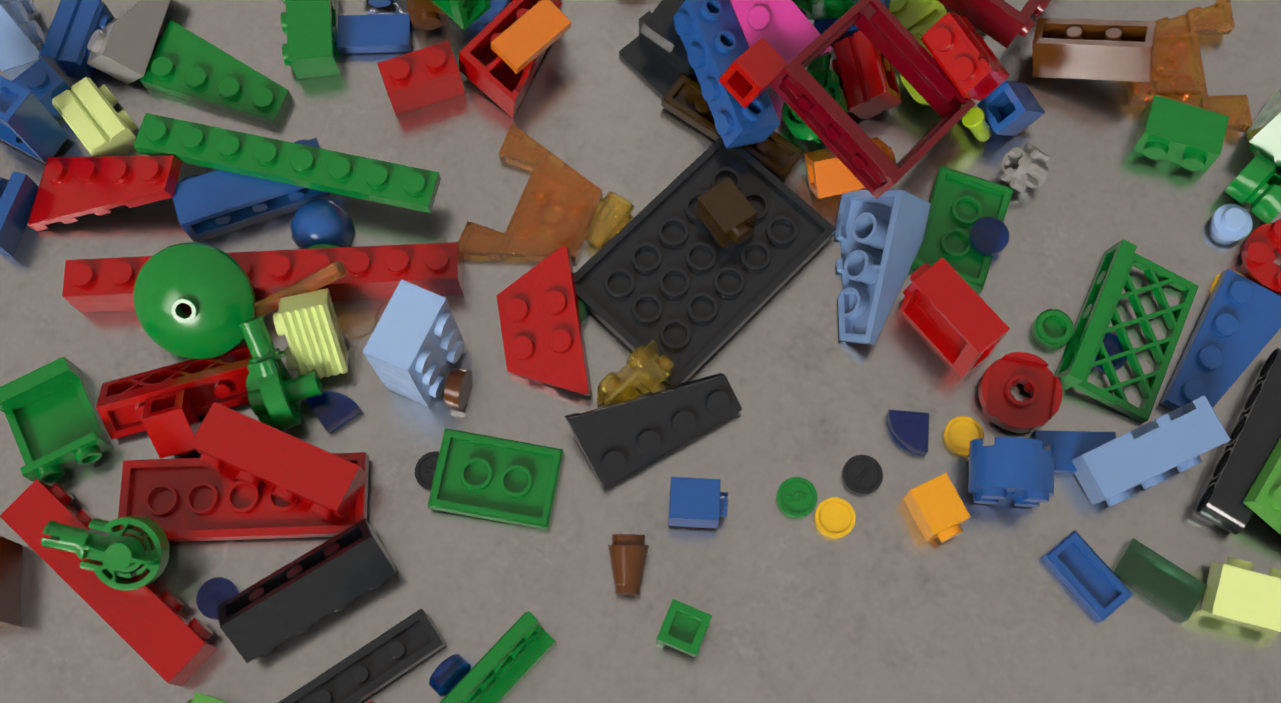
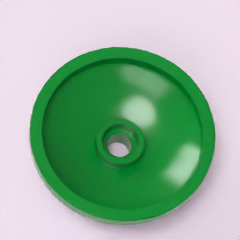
M188 242L162 249L144 264L134 286V307L144 331L160 347L184 358L209 359L227 353L244 338L238 324L255 316V294L246 272L227 253L207 244ZM181 303L188 304L192 309V314L184 313L181 310Z

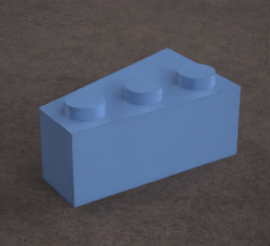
M1204 395L1071 461L1077 469L1074 474L1091 505L1106 500L1109 507L1132 497L1129 491L1130 488L1141 483L1144 490L1167 479L1165 471L1174 467L1178 469L1179 473L1202 462L1199 455L1231 439Z

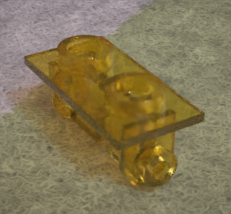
M655 340L646 347L640 346L636 348L628 357L627 364L619 372H611L602 379L597 388L598 407L607 403L616 404L637 398L636 396L643 394L636 387L639 383L651 392L671 375L670 369L674 367V363L665 354L659 358L657 342Z

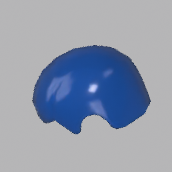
M314 199L300 206L296 210L291 222L292 240L301 249H307L317 244L348 247L354 234L352 218L339 205L327 199Z

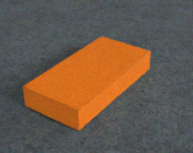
M540 0L491 42V49L518 74L571 28L572 22L550 0Z

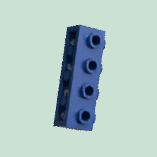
M685 0L673 17L675 30L681 36L688 54L689 64L695 71L701 86L702 96L708 103L715 120V128L721 135L726 149L764 142L781 124L767 90L749 106L744 108L718 81L730 65L749 49L729 0Z

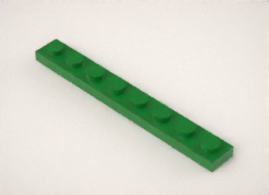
M145 113L133 145L140 154L150 156L174 155L181 162L427 213L432 211L441 181L439 172L149 113Z

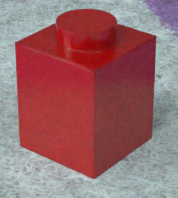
M762 37L740 55L718 81L746 108L770 87L769 84L788 63Z
M182 388L145 399L141 421L159 458L162 459L172 455L183 456L192 452L194 448L190 446V443L197 433L201 421L186 389Z

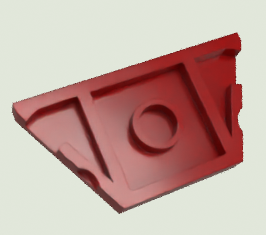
M562 246L496 295L507 372L577 392L581 395L590 396L592 395L571 253L567 246Z

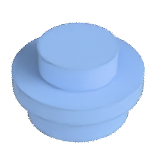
M1225 204L1219 207L1213 214L1211 221L1214 234L1223 241H1239L1245 238L1250 233L1253 224L1248 211L1236 204Z

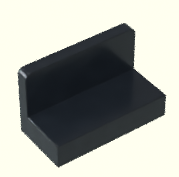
M648 11L639 19V36L619 51V57L663 99L682 73L693 80L697 76L689 64L688 54L681 40L678 41L670 53L640 32L643 24L652 14Z

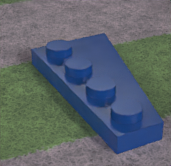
M1230 269L1222 272L1160 404L1174 411L1205 395L1213 408L1281 328V296Z

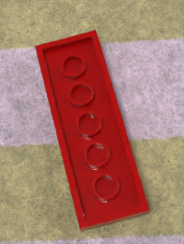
M366 452L332 453L359 465L368 475L369 456ZM199 458L123 460L118 518L130 515L147 517L163 529L168 542L334 537L364 518L367 520L368 477L346 520L334 514L331 520H327L307 510L310 504L296 498L294 504H291L271 494L274 488L260 481L256 488L234 477L237 471L225 465L222 471H218L200 462ZM131 533L123 534V536L130 535L136 537L134 534Z

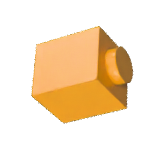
M947 473L909 490L903 498L926 542L938 537L941 543L956 537L964 532L961 525L971 517Z

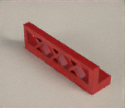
M246 344L234 347L227 353L214 358L190 359L102 383L96 409L111 440L146 431L141 421L145 399L178 389H186L198 416L207 414L213 402L228 408L248 403L246 380L249 371L246 364L249 363V359L252 357Z

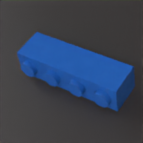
M317 138L294 142L321 148ZM217 169L202 175H191L183 178L181 182L177 183L174 197L172 198L180 226L194 240L334 193Z

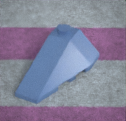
M857 190L842 194L835 224V239L840 240L841 258L836 260L837 272L842 274V291L838 295L839 340L875 345L923 242L931 203L904 190H887L877 199L868 190Z

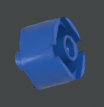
M995 437V443L991 446H983V438L971 440L969 443L968 492L973 494V502L979 504H998V499L1011 498L1014 499V505L1019 507H1040V503L1049 502V498L1054 496L1055 445L1050 443L1043 448L1042 440L1020 437Z

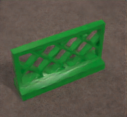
M1122 239L1103 254L1074 326L1073 336L1066 346L1054 377L1058 376L1063 389L1067 390L1073 387L1115 410L1144 423L1149 420L1199 286L1136 254L1137 246ZM1132 266L1144 272L1149 283L1148 286L1135 289L1129 275ZM1171 285L1183 292L1179 305L1169 306L1162 289L1163 286ZM1152 290L1160 311L1146 315L1138 294ZM1128 298L1136 319L1122 322L1116 306L1118 301ZM1163 316L1169 331L1166 338L1157 341L1149 320ZM1139 323L1147 344L1133 349L1125 327ZM1115 331L1124 352L1109 357L1103 339L1105 334ZM1150 349L1156 366L1153 372L1144 375L1136 353ZM1126 357L1135 378L1120 383L1111 361ZM1099 365L1103 366L1111 385L1103 389L1087 381L1092 368ZM1134 383L1138 384L1143 396L1140 408L1128 402L1122 387Z
M528 610L439 703H501L557 642L544 630L539 620Z

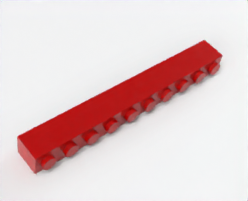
M458 242L227 253L236 260L249 277L254 290L256 305L279 304L280 298L326 288L329 289L332 301L391 299L401 279L440 296L464 295V259ZM152 256L66 260L62 297L81 313L135 311L133 296L135 282L140 270ZM181 303V308H191L188 304Z

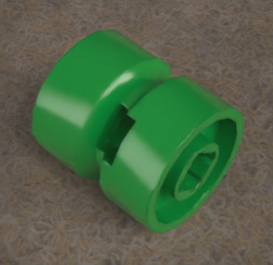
M1259 152L1228 185L1224 192L1239 204L1248 202L1251 205L1250 212L1265 224H1269L1281 212V174L1278 175L1276 173L1277 165Z

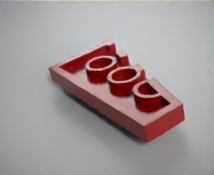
M174 155L47 157L27 225L36 231L49 229V224L60 221L64 224L79 221V216L95 213L98 216L112 213V209L118 206L127 205L132 208L174 197L183 162Z

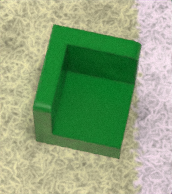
M672 599L656 638V644L662 647L667 645L696 657L713 615Z

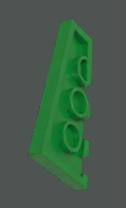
M170 20L156 47L144 76L140 79L145 88L275 128L279 127L292 99L288 89Z

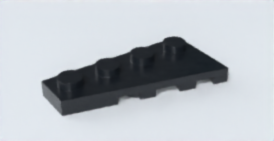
M718 373L678 384L670 389L656 393L649 392L638 395L634 399L616 404L602 405L597 407L598 409L580 414L577 412L564 417L603 488H606L741 411L742 407L726 375Z

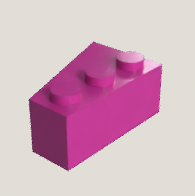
M729 0L748 47L750 48L763 37L787 63H790L821 35L792 0ZM829 46L816 59L830 54L833 48Z

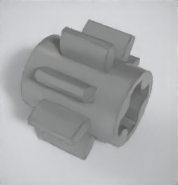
M1029 142L1024 145L1023 149L1013 147L1002 159L1001 167L1005 173L1001 176V179L1020 193H1023L1027 186L1037 189L1046 180L1049 173L1048 166L1045 163L1048 161L1049 156Z

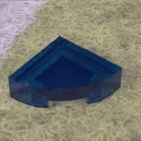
M325 391L322 395L305 399L328 433L362 411L351 398L338 392Z
M889 410L887 412V421L891 432L911 452L926 455L928 453L929 413Z

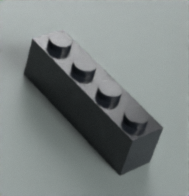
M364 518L217 606L219 625L245 662L249 663L257 657L270 654L280 643L295 634H302L308 631L318 620L328 614L343 610L353 599L368 590L381 587L391 576L396 574L389 554Z

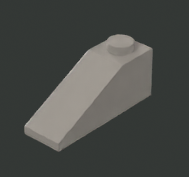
M138 0L101 30L97 29L88 42L87 48L91 50L87 64L127 85L143 77L170 0Z

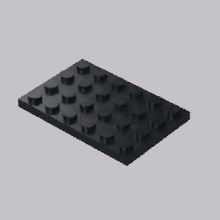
M720 136L574 273L577 298L587 306V309L672 387L685 383L835 235L836 228L741 146L726 149ZM730 177L757 211L754 232L748 239L740 244L733 242L723 249L696 214L697 198Z

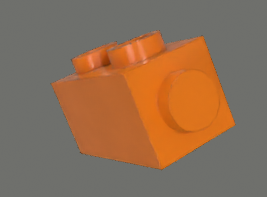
M878 137L871 138L884 154L896 164L893 149L888 147ZM829 148L804 153L809 189L818 199L866 189Z

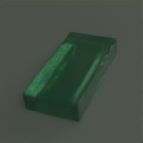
M1134 538L1128 541L1112 568L1115 575L1126 586L1182 622L1189 619L1208 586Z

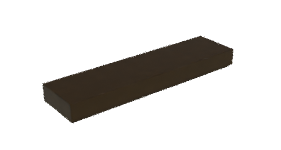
M682 73L663 97L661 106L716 141L721 135L715 128V120L707 101L702 96L701 86L698 82ZM775 131L764 142L741 146L783 183L786 182L806 152Z

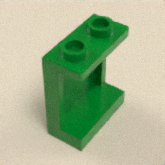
M64 356L0 387V410L6 415L25 466L21 467L20 471L23 477L32 482L37 479L45 484L53 483L64 476V472L78 465L94 463L102 457V453L113 449V445L80 368Z

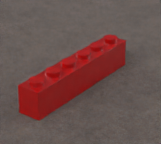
M36 479L0 514V518L167 683L182 687L218 649L209 639L213 632L196 617L190 621L181 612L185 605L167 589L161 593L152 584L153 582L138 589L128 591L111 588L97 577L95 571L80 568V562L88 558L81 559L76 553L43 547L41 545V538L51 537V535L43 534V530L49 521L53 520L61 524L89 530L91 529L88 528L89 523L95 517L84 509L78 512L70 504L74 497L58 483L50 487ZM148 570L138 576L124 579L132 581L142 580L150 571Z

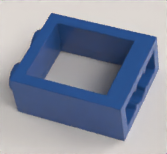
M0 75V140L46 164L47 157H53L68 138V133L31 91Z

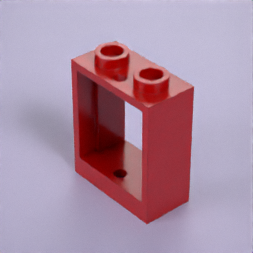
M941 258L932 266L925 263L919 267L909 278L912 283L903 291L905 298L899 310L962 378L988 358L1010 330L944 258Z

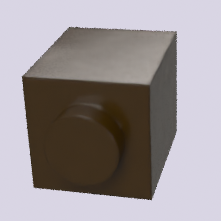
M730 177L697 198L696 214L723 249L733 242L740 244L753 234L757 211Z

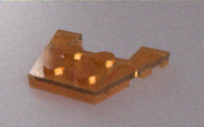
M1217 0L1214 5L1205 8L1200 6L1192 8L1186 14L1172 19L1165 17L1156 20L1154 58L1150 81H1127L1130 103L1146 107L1152 97L1158 95L1230 116L1227 129L1239 132L1249 130L1252 126V119L1247 95H1208L1198 35H1224L1231 33L1235 24L1230 0Z
M511 125L499 151L500 160L531 170L532 173L506 232L502 233L467 221L458 241L463 258H471V255L489 256V259L526 257L527 260L543 261L558 248L567 246L570 249L572 262H575L602 200V190L518 127Z

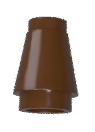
M613 534L612 545H608L614 585H616L615 593L640 594V585H642L649 545H645V535Z

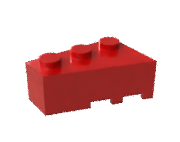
M513 0L459 52V71L512 118H514L547 49L516 74L491 49V42L540 0ZM550 0L562 12L563 3L560 0Z

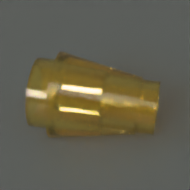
M609 191L605 198H600L588 229V234L584 240L600 250L633 218L631 213L635 207L622 196Z

